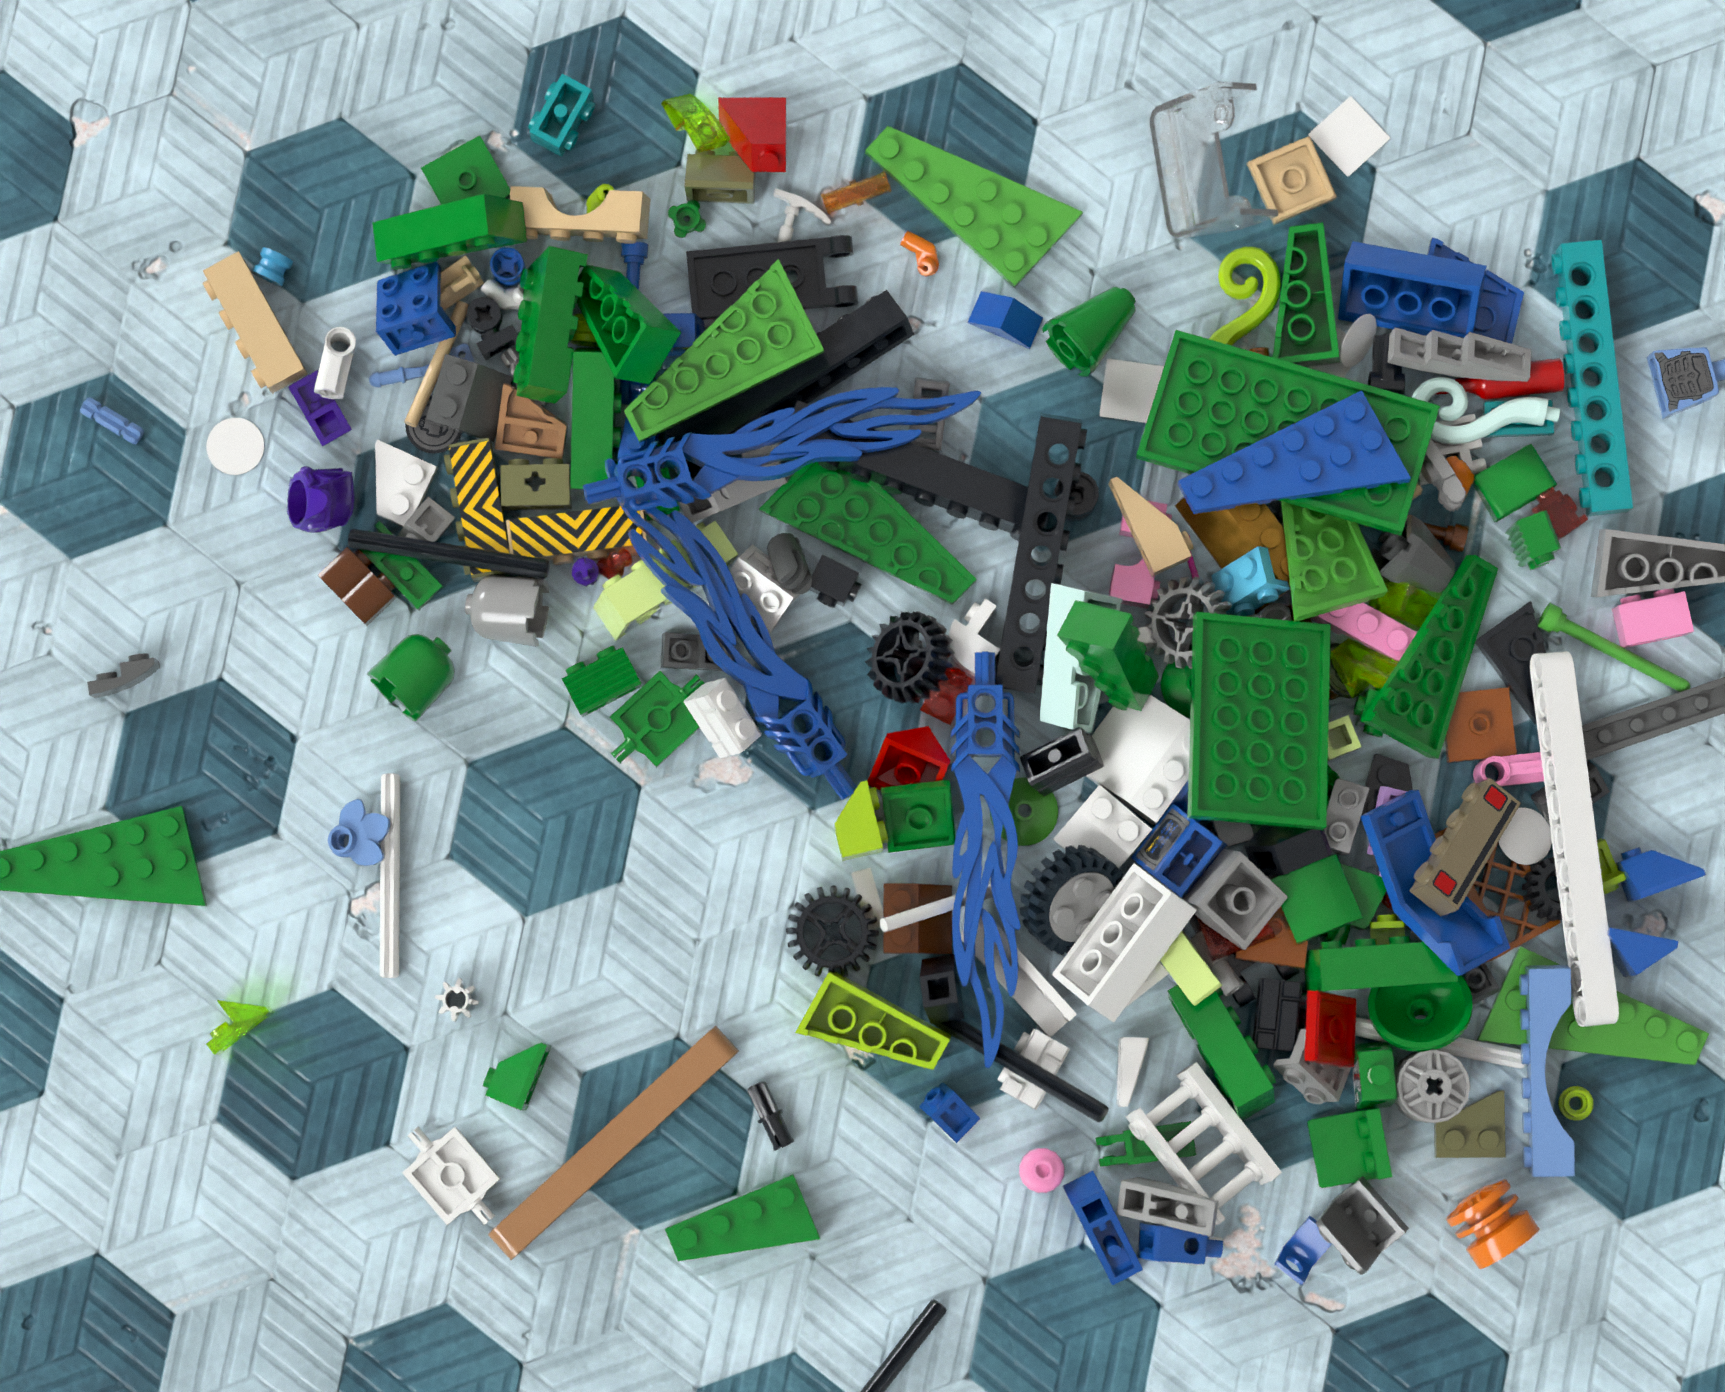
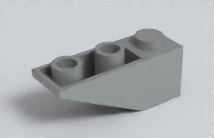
M780 462L767 464L763 467L779 465ZM786 477L769 481L737 480L711 494V498L702 500L693 497L695 502L689 504L680 503L685 517L693 523L786 484L788 481Z

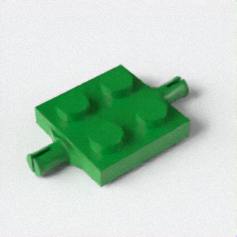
M661 671L655 674L610 716L613 722L622 730L626 739L611 752V755L621 764L624 759L636 750L645 755L656 768L662 764L700 728L684 704V700L704 684L702 680L696 684L700 677L696 674L681 688L671 683Z

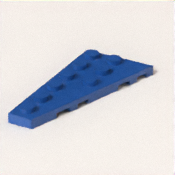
M1361 390L1178 480V486L1193 514L1232 509L1246 504L1258 503L1260 505L1271 503L1274 500L1288 498L1289 500L1342 493L1344 490L1376 488L1383 484L1410 483L1411 477Z

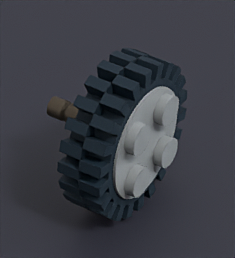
M1072 845L1065 847V854L1059 849L1052 852L1055 859L1054 862L1045 857L1041 861L1045 869L1040 872L1037 868H1034L1031 872L1037 878L1036 881L1026 880L1024 888L1030 894H1021L1020 901L1026 905L1020 907V914L1025 918L1022 920L1024 926L1045 947L1051 951L1054 950L1060 955L1070 951L1123 879L1121 877L1123 875L1122 871L1096 849L1091 847L1088 849L1085 845H1078L1077 849Z

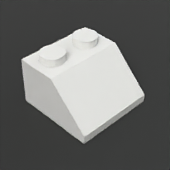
M1099 785L1053 840L1063 849L1071 845L1076 849L1078 845H1085L1088 849L1090 847L1094 848L1113 862L1116 867L1120 868L1152 829Z

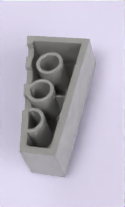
M1609 529L1599 530L1591 597L1725 582V544Z

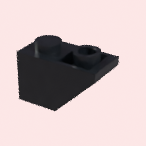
M1263 825L1244 846L1249 860L1266 876L1286 875L1324 859L1332 853L1324 829Z
M954 954L922 959L920 983L923 1007L930 1024L965 1019L960 979L957 973Z

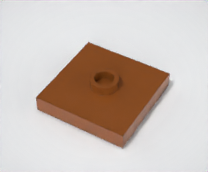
M1509 687L1459 692L1445 737L1447 763L1481 760L1492 756L1517 755Z
M1280 906L1246 950L1237 946L1235 959L1304 969L1308 941L1301 944L1296 943Z

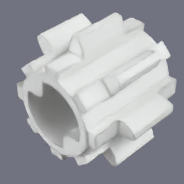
M460 978L456 981L455 987H451L448 983L444 982L443 987L446 990L444 995L435 996L436 999L442 1000L444 1004L440 1008L439 1013L443 1014L450 1011L452 1021L455 1022L458 1019L459 1013H463L468 1018L472 1017L468 1010L470 1005L479 1004V1001L471 999L470 995L476 989L475 986L464 989L463 981ZM452 992L465 994L466 1003L462 1008L458 1006L450 1007L448 999Z

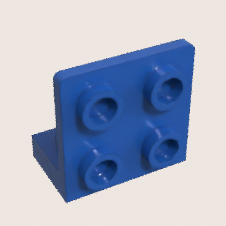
M438 262L389 276L377 282L376 332L394 356L456 337L455 324L440 306L441 267Z

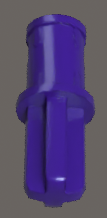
M579 558L572 567L574 580L585 587L596 583L599 575L597 564L592 559Z

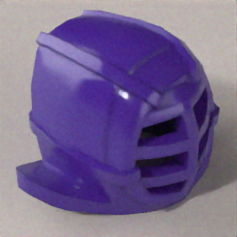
M304 466L293 477H290L287 514L294 528L310 533H320L348 523L353 514L355 502L352 472L343 471V468L312 469Z

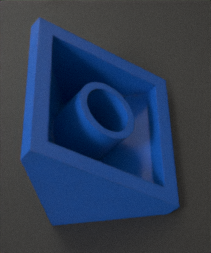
M1611 927L1608 928L1607 933L1610 938L1612 960L1623 977L1640 974L1675 950L1679 942Z

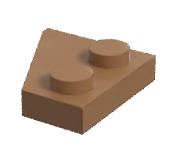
M504 383L495 449L563 459L568 424L534 400L516 396L517 389L511 384Z

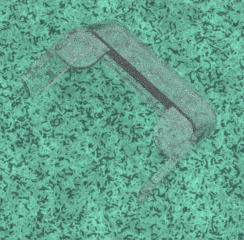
M1218 81L1160 104L1153 109L1150 116V130L1166 226L1172 236L1188 238L1241 230L1278 216L1277 209H1252L1250 202L1244 196L1235 195L1229 197L1219 133L1228 130L1234 122L1235 107L1233 99L1256 91V83Z

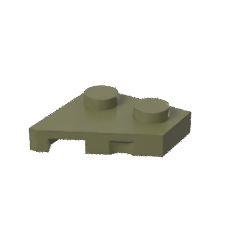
M1496 1091L1464 1107L1459 1114L1448 1121L1434 1123L1435 1158H1506L1504 1091Z

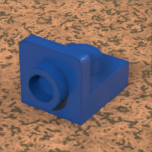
M941 1083L938 1087L931 1089L925 1096L924 1102L920 1105V1108L956 1143L981 1119L945 1083Z

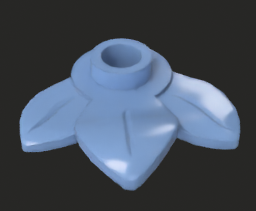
M361 799L353 800L342 808L339 825L335 826L329 833L328 845L335 855L343 858L351 857L358 865L370 866L380 863L384 859V854L378 843L383 841L388 834L390 819L379 813L366 814L363 801ZM346 835L349 836V843L347 846L344 845V838Z

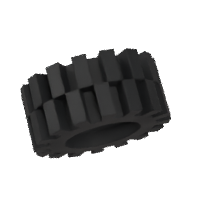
M1551 857L1533 865L1530 868L1531 871L1526 873L1524 879L1527 882L1522 884V890H1527L1528 894L1524 895L1523 899L1524 902L1530 900L1532 905L1528 909L1531 912L1537 910V917L1541 919L1547 917V921H1555L1557 919L1559 921L1562 920L1560 901H1554L1549 898L1545 890L1547 879L1550 876H1556L1554 857Z

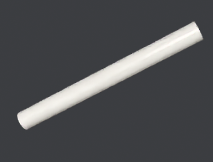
M988 884L984 900L993 897L991 884ZM967 891L964 893L961 907H964L966 904ZM956 895L882 918L880 920V927L884 932L952 911Z

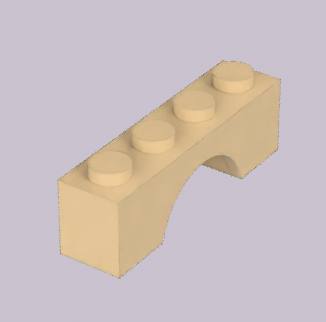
M511 186L510 199L523 202L527 239L534 240L538 239V235H550V238L553 240L569 241L571 236H583L585 241L603 242L604 237L616 238L617 242L634 244L637 239H647L651 199L643 191L609 190L605 200L595 210L584 215L573 216L560 212L555 205L553 196L543 187Z

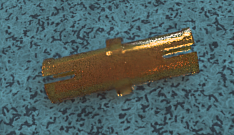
M885 171L880 174L858 182L855 179L850 180L849 185L825 194L822 193L821 196L829 215L832 212L857 204V206L864 205L863 201L892 192Z

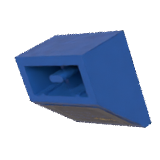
M1172 803L1131 858L1178 896L1184 898L1220 852L1227 847V844L1195 819L1187 818L1188 814Z

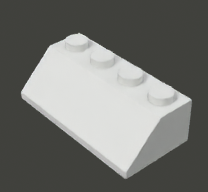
M1134 863L1058 965L1052 976L1088 1006L1112 1022H1115L1197 910Z

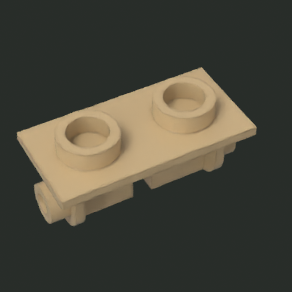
M466 255L441 271L440 306L444 311L484 284L480 274Z

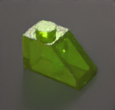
M1384 581L1388 592L1384 597L1371 600L1369 606L1406 627L1419 631L1438 600L1409 583Z

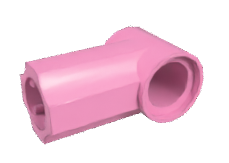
M1541 752L1502 757L1492 756L1480 761L1473 770V778L1476 784L1488 779L1485 775L1487 764L1497 768L1499 776L1496 783L1501 787L1544 782Z

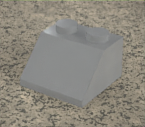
M1224 848L1183 900L1197 910L1194 914L1206 925L1241 949L1246 950L1288 896L1241 852Z

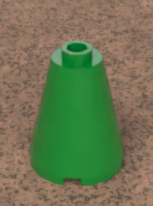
M1112 287L1050 319L1042 328L1043 333L1048 330L1050 336L1046 340L1048 347L1067 369L1071 370L1076 367L1082 371L1078 374L1079 376H1089L1095 371L1136 312L1134 296L1125 288Z

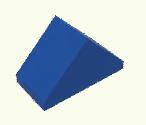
M981 291L968 323L1030 349L1043 317L1015 298Z

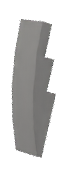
M1395 327L1389 334L1388 363L1455 377L1497 381H1528L1531 369V349L1469 332L1464 338L1431 330L1427 336Z

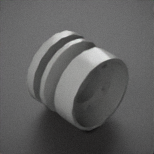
M1438 1050L1413 1052L1400 1060L1394 1069L1397 1099L1394 1103L1399 1111L1411 1120L1424 1123L1448 1121L1459 1114L1468 1101L1470 1092L1468 1072L1460 1060L1448 1052ZM1427 1079H1437L1439 1081L1436 1085V1088L1439 1090L1438 1093L1427 1094L1425 1091L1428 1088V1084L1425 1082Z

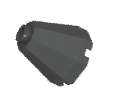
M1407 515L1401 536L1382 531L1378 538L1383 543L1380 550L1378 551L1373 548L1371 551L1384 582L1440 593L1443 589L1445 590L1455 574V562L1423 521L1413 515Z

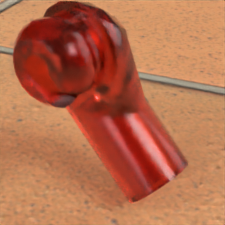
M625 548L620 549L618 552L614 550L609 553L607 559L598 561L599 574L607 579H611L618 574L622 577L624 567L630 566L633 559L630 552Z

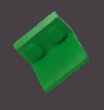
M1380 1108L1307 1121L1320 1188L1354 1183L1362 1176L1366 1180H1380L1392 1177Z

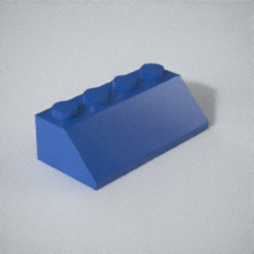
M1352 241L1344 264L1338 319L1355 322L1361 316L1371 314L1376 319V327L1392 330L1396 327L1425 336L1431 330L1464 338L1469 332L1474 333L1487 266Z

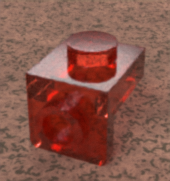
M957 667L946 669L945 674L949 680H940L939 686L941 691L935 692L931 690L930 699H925L920 711L948 725H951L956 715V697L960 693L967 692L968 685H971L973 681L963 670Z

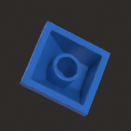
M1640 847L1621 853L1623 860L1616 862L1618 871L1624 872L1627 878L1621 882L1628 902L1651 896L1706 875L1701 867L1654 850L1642 853Z

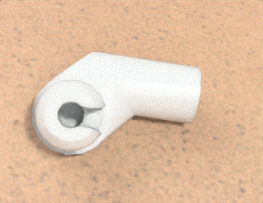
M492 277L480 288L483 293L490 299H493L503 310L519 309L524 296V289L520 285L515 288L504 289Z

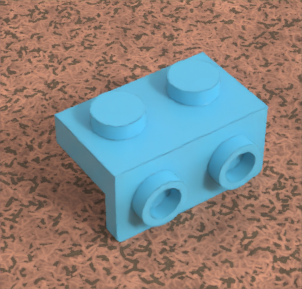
M1257 546L1211 575L1212 581L1215 584V591L1223 590L1225 593L1221 602H1231L1232 607L1226 611V614L1253 615L1256 609L1266 603L1276 601L1280 594L1290 589L1288 581L1275 579L1268 548Z

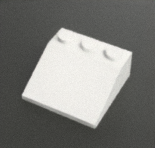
M1150 695L1142 711L1127 708L1124 711L1114 706L1092 735L1104 767L1086 775V777L1098 786L1101 785L1112 796L1154 826L1189 779L1190 720Z

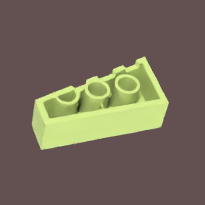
M714 521L705 526L702 522L696 525L720 554L727 566L732 564L738 553L718 523ZM676 540L670 541L677 548V550L683 556V558L691 567V569L694 570L692 563L680 543H677ZM660 548L658 550L659 553L670 561L663 549ZM642 559L630 568L632 572L627 576L621 578L618 574L602 585L604 590L593 606L615 641L625 635L627 627L634 620L642 624L660 609L659 604L664 603L665 606L672 604L661 593V589L665 586L649 570ZM652 559L664 572H666L678 583H680L686 588L690 586L687 583L680 580L678 577H676L673 573L667 570L656 560Z

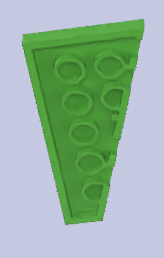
M887 126L865 150L867 156L1014 288L1083 215V212L890 126Z
M1281 501L1294 622L1385 596L1388 589L1357 523Z
M1521 946L1518 947L1477 1040L1513 1045L1527 1043L1526 1030H1521L1520 1009H1526V995H1520L1519 976L1520 974H1525V966L1560 964ZM1618 991L1619 1016L1615 1024L1581 1027L1575 1019L1571 993L1572 1003L1560 1017L1548 1049L1695 1065L1709 1033Z

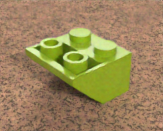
M867 780L859 783L834 824L842 861L880 853L883 851L882 844L888 843L884 821L877 822L875 810L880 809L876 787L869 788Z

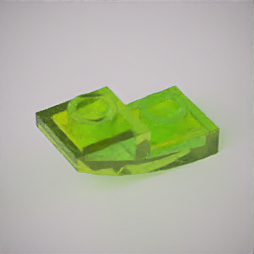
M689 93L665 99L661 103L677 132L686 130L698 153L724 147L729 142L730 137L718 119L692 94Z

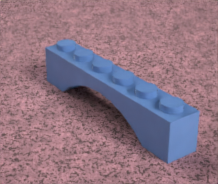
M1568 965L1525 966V974H1520L1519 976L1520 995H1526V1009H1520L1521 1030H1526L1527 1043H1521V1063L1527 1064V1078H1522L1521 1092L1522 1099H1528V1112L1522 1113L1523 1133H1528L1529 1147H1523L1524 1168H1529V1172L1533 1177L1575 1176L1574 1141L1563 1129L1552 1109L1545 1078L1546 1053L1551 1035L1560 1017L1572 1003L1571 968Z

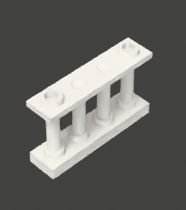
M1196 1062L1176 1075L1181 1081L1180 1088L1148 1114H1145L1141 1108H1138L1125 1117L1130 1122L1129 1128L1133 1135L1141 1141L1144 1140L1178 1186L1210 1198L1197 1181L1231 1153L1237 1154L1245 1164L1244 1170L1211 1197V1199L1219 1201L1215 1223L1217 1225L1226 1219L1219 1208L1252 1181L1259 1182L1261 1185L1274 1180L1282 1172ZM1188 1098L1195 1099L1202 1108V1115L1169 1142H1166L1155 1125ZM1210 1125L1216 1126L1223 1135V1143L1188 1170L1176 1153Z

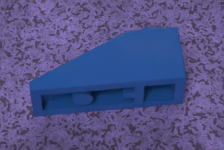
M1094 1171L1062 1186L1112 1286L1142 1271L1143 1268Z

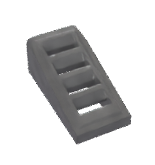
M915 378L913 399L936 398L921 396L922 390L941 392L940 397L948 396L950 383L947 381ZM947 407L939 408L938 412L947 409ZM911 410V415L914 416L937 413L936 411ZM945 419L938 421L937 426L928 424L909 425V430L936 433L935 439L918 437L910 443L929 450L941 451Z

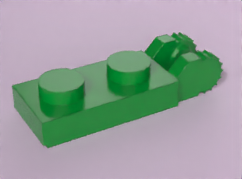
M1186 1121L1155 1127L1166 1142H1169L1192 1122ZM1131 1130L1122 1131V1134L1096 1137V1144L1101 1146L1124 1142L1126 1155L1104 1156L1099 1159L1100 1167L1124 1163L1135 1165L1159 1161L1144 1140L1137 1139ZM1194 1139L1176 1153L1179 1158L1196 1155Z

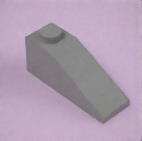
M1136 1177L1121 1180L1116 1215L1202 1235L1214 1236L1219 1201L1168 1183Z

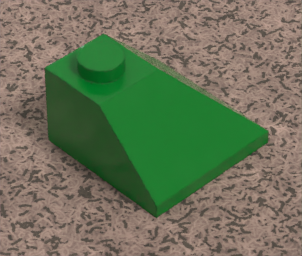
M539 1043L499 1062L496 1069L490 1067L483 1083V1087L488 1088L485 1095L521 1111L527 1110L552 1046L546 1043Z

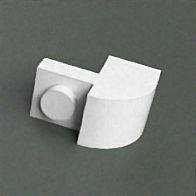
M986 598L981 605L976 602L972 605L964 617L969 622L967 626L954 619L949 631V636L953 641L948 647L952 648L955 652L951 657L961 669L974 678L975 652H995L996 658L1000 651L999 648L979 635L996 609V605Z

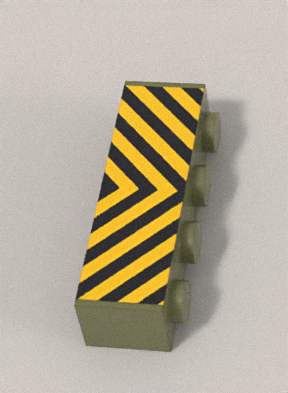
M489 437L448 445L450 454L444 455L447 475H454L456 487L450 488L453 508L460 509L462 521L456 522L459 542L465 541L466 547L510 554L494 454ZM463 566L465 575L471 574L472 580L475 583L488 575H515L513 573Z

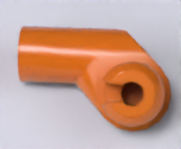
M907 231L900 246L915 253L918 265L917 270L922 276L935 274L939 267L935 245Z
M1449 456L1446 460L1462 483V487L1465 488L1467 496L1474 481V474L1463 460H1459L1456 456Z

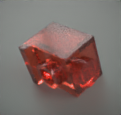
M1553 487L1536 497L1539 504L1532 509L1534 514L1547 510L1558 541L1588 520L1585 514L1581 517L1577 516L1575 512L1578 511V508L1568 494L1563 495L1560 490L1555 491Z

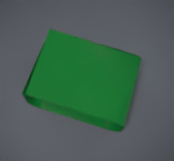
M1532 444L1523 447L1504 460L1475 475L1472 483L1494 523L1551 491L1549 488L1553 490L1557 485Z

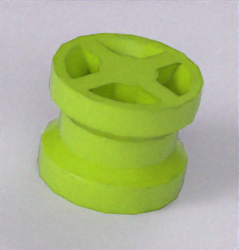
M574 314L573 316L579 318L577 330L571 343L585 347H599L583 314Z

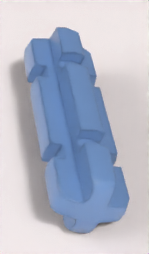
M88 397L83 402L80 412L91 420L95 418L96 423L118 436L123 435L125 440L134 445L141 440L144 434L142 427L133 422L129 423L128 419L106 406L101 407L102 404L91 397Z

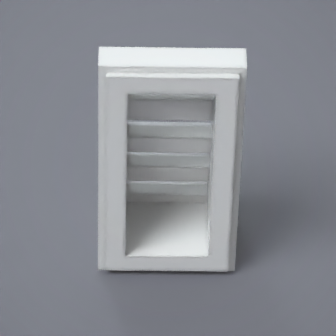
M1120 1037L1118 1041L1116 1101L1118 1107H1128L1149 1044V1038Z

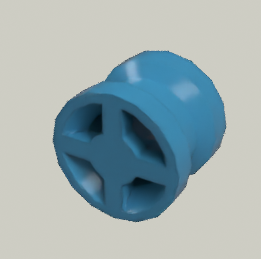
M263 247L260 252L261 260L259 264L254 265L251 273L271 284L282 287L285 281L284 273L286 270L291 269L293 261L274 250Z

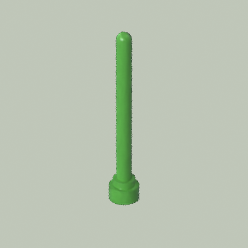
M1552 603L1546 606L1538 621L1537 627L1549 633L1551 631L1556 633L1562 631L1679 692L1690 689V683L1686 679L1566 619L1567 615L1562 613V608Z

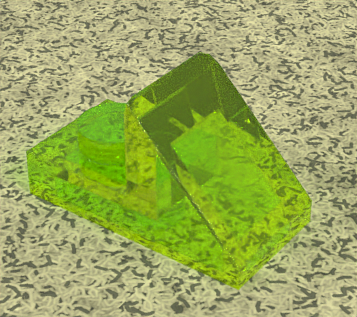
M1349 638L1331 651L1330 659L1352 698L1358 696L1370 684L1382 689L1398 663Z
M217 1000L233 1023L228 1025L227 1022H224L210 1033L213 1039L206 1043V1045L214 1055H220L274 1012L270 1007Z

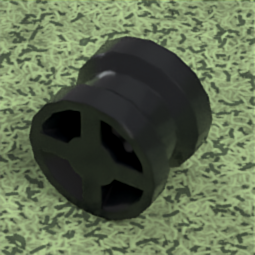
M488 297L477 298L470 303L467 309L468 321L475 332L483 335L493 328H500L503 316L499 305L493 299Z

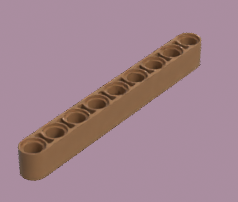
M717 1026L713 1027L500 1222L488 1236L510 1260L514 1259L732 1059L739 1050Z

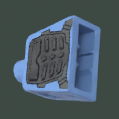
M1705 347L1657 350L1646 357L1662 419L1669 418L1713 399L1719 394L1717 382L1725 380V359L1712 362L1709 350Z

